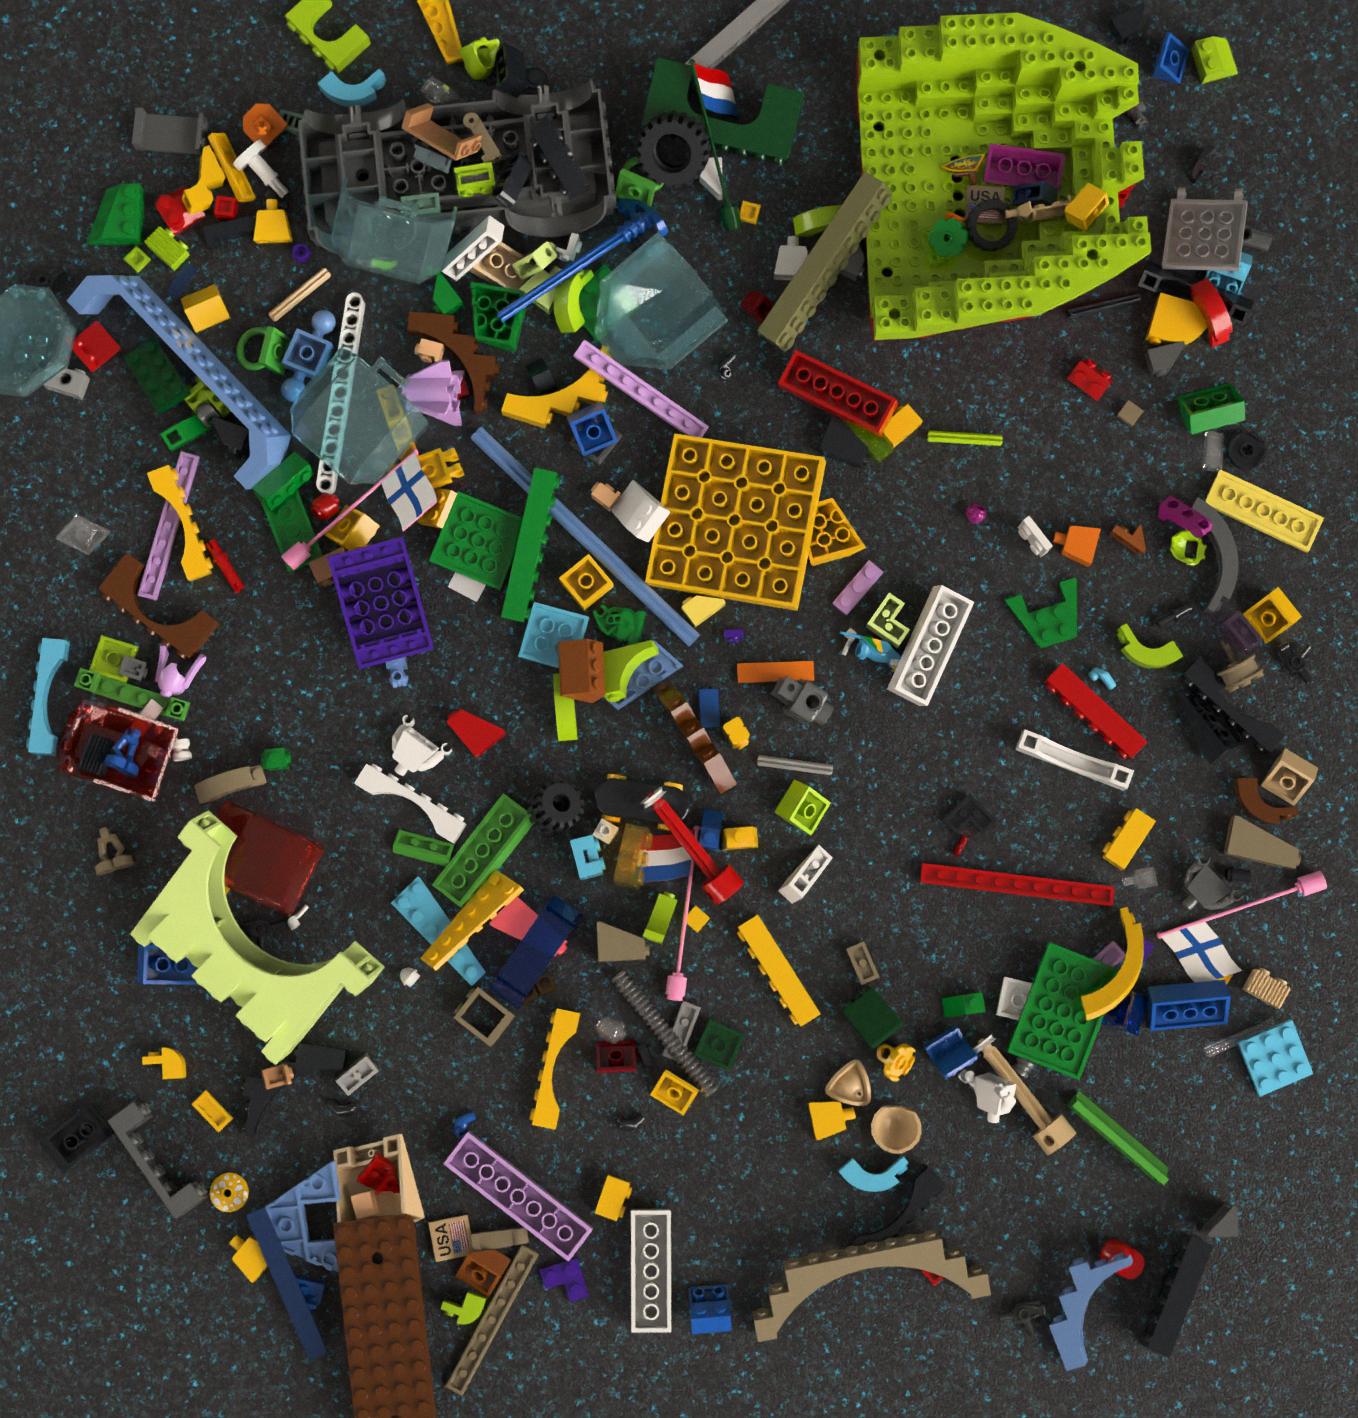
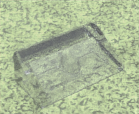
M1207 431L1205 433L1202 470L1217 472L1222 470L1225 434L1214 431Z

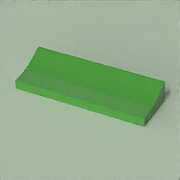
M503 793L432 885L459 907L463 908L494 870L498 871L535 822L531 823L529 820L532 814H527L524 808Z
M1078 1090L1067 1103V1106L1158 1184L1165 1185L1169 1180L1167 1178L1168 1167Z

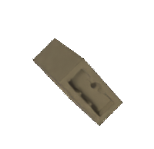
M477 987L476 990L472 988L466 996L468 1000L465 1004L460 1003L455 1009L454 1013L456 1015L454 1019L488 1046L492 1047L514 1019L515 1015L480 987ZM479 994L505 1014L488 1038L462 1018Z

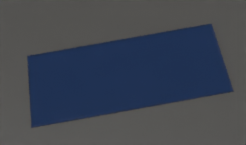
M185 261L166 293L179 299L198 268Z

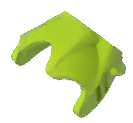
M1184 530L1172 537L1170 551L1176 559L1187 565L1195 566L1200 560H1205L1204 553L1207 545H1203L1201 538H1196L1190 531ZM1187 541L1197 542L1198 544L1196 558L1194 559L1185 557Z

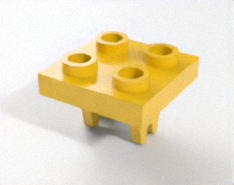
M436 488L434 491L437 496V503L419 517L417 523L424 526L443 528L457 493L452 490Z

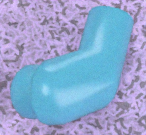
M1093 668L1088 673V676L1093 681H1096L1097 678L1101 679L1108 690L1116 686V683L1107 671Z

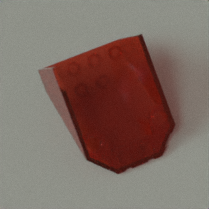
M84 699L80 703L78 711H73L69 715L66 727L64 728L56 751L57 758L61 760L58 772L154 802L159 793L161 780L165 776V768L171 758L173 745L178 738L179 728L120 707ZM126 729H137L140 731L139 743L133 757V762L139 768L137 777L124 775L112 767H109L107 775H103L102 779L79 773L77 766L91 733L112 739L116 744L122 735L125 734ZM126 743L120 749L123 757L126 760V753L129 745L128 743Z

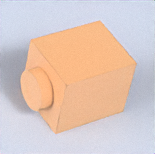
M373 1189L351 1196L356 1219L371 1218L379 1212Z

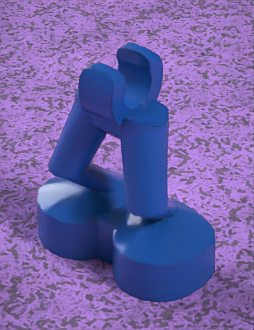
M126 729L125 734L112 747L116 754H107L104 764L117 769L118 772L124 775L137 777L139 768L133 762V757L139 743L140 731L137 729ZM126 743L129 744L126 753L127 760L120 751Z

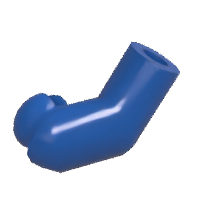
M472 1110L456 1119L453 1129L456 1137L463 1138L466 1135L467 1124L476 1119Z

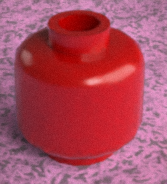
M322 493L312 501L311 511L318 520L327 521L339 512L338 504L340 501L334 494Z

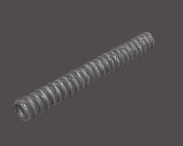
M626 971L618 973L611 982L616 983L615 987L620 988V993H624L623 996L627 997V1001L632 1003L631 1006H634V1010L639 1012L638 1015L643 1017L642 1020H646V1025H650V1030H654V1035L659 1036L658 1040L661 1039L663 1041L662 1044H665V1048L670 1050L669 1053L674 1055L673 1058L678 1060L677 1063L682 1065L681 1068L685 1069V1073H689V1078H693V1083H697L696 1086L701 1088V1093L704 1092L705 1097L713 1094L719 1086L714 1084L715 1081L710 1079L711 1076L706 1074L707 1071L702 1069L703 1066H699V1061H695V1056H691V1051H687V1046H683L684 1043L680 1042V1038L675 1036L676 1033L671 1031L672 1028H669L668 1023L664 1022L665 1019L660 1018L661 1014L656 1013V1008H652L653 1005L649 1004V1000L644 998L645 995H642V991L637 989L638 986L633 984L634 981H630V976H626Z

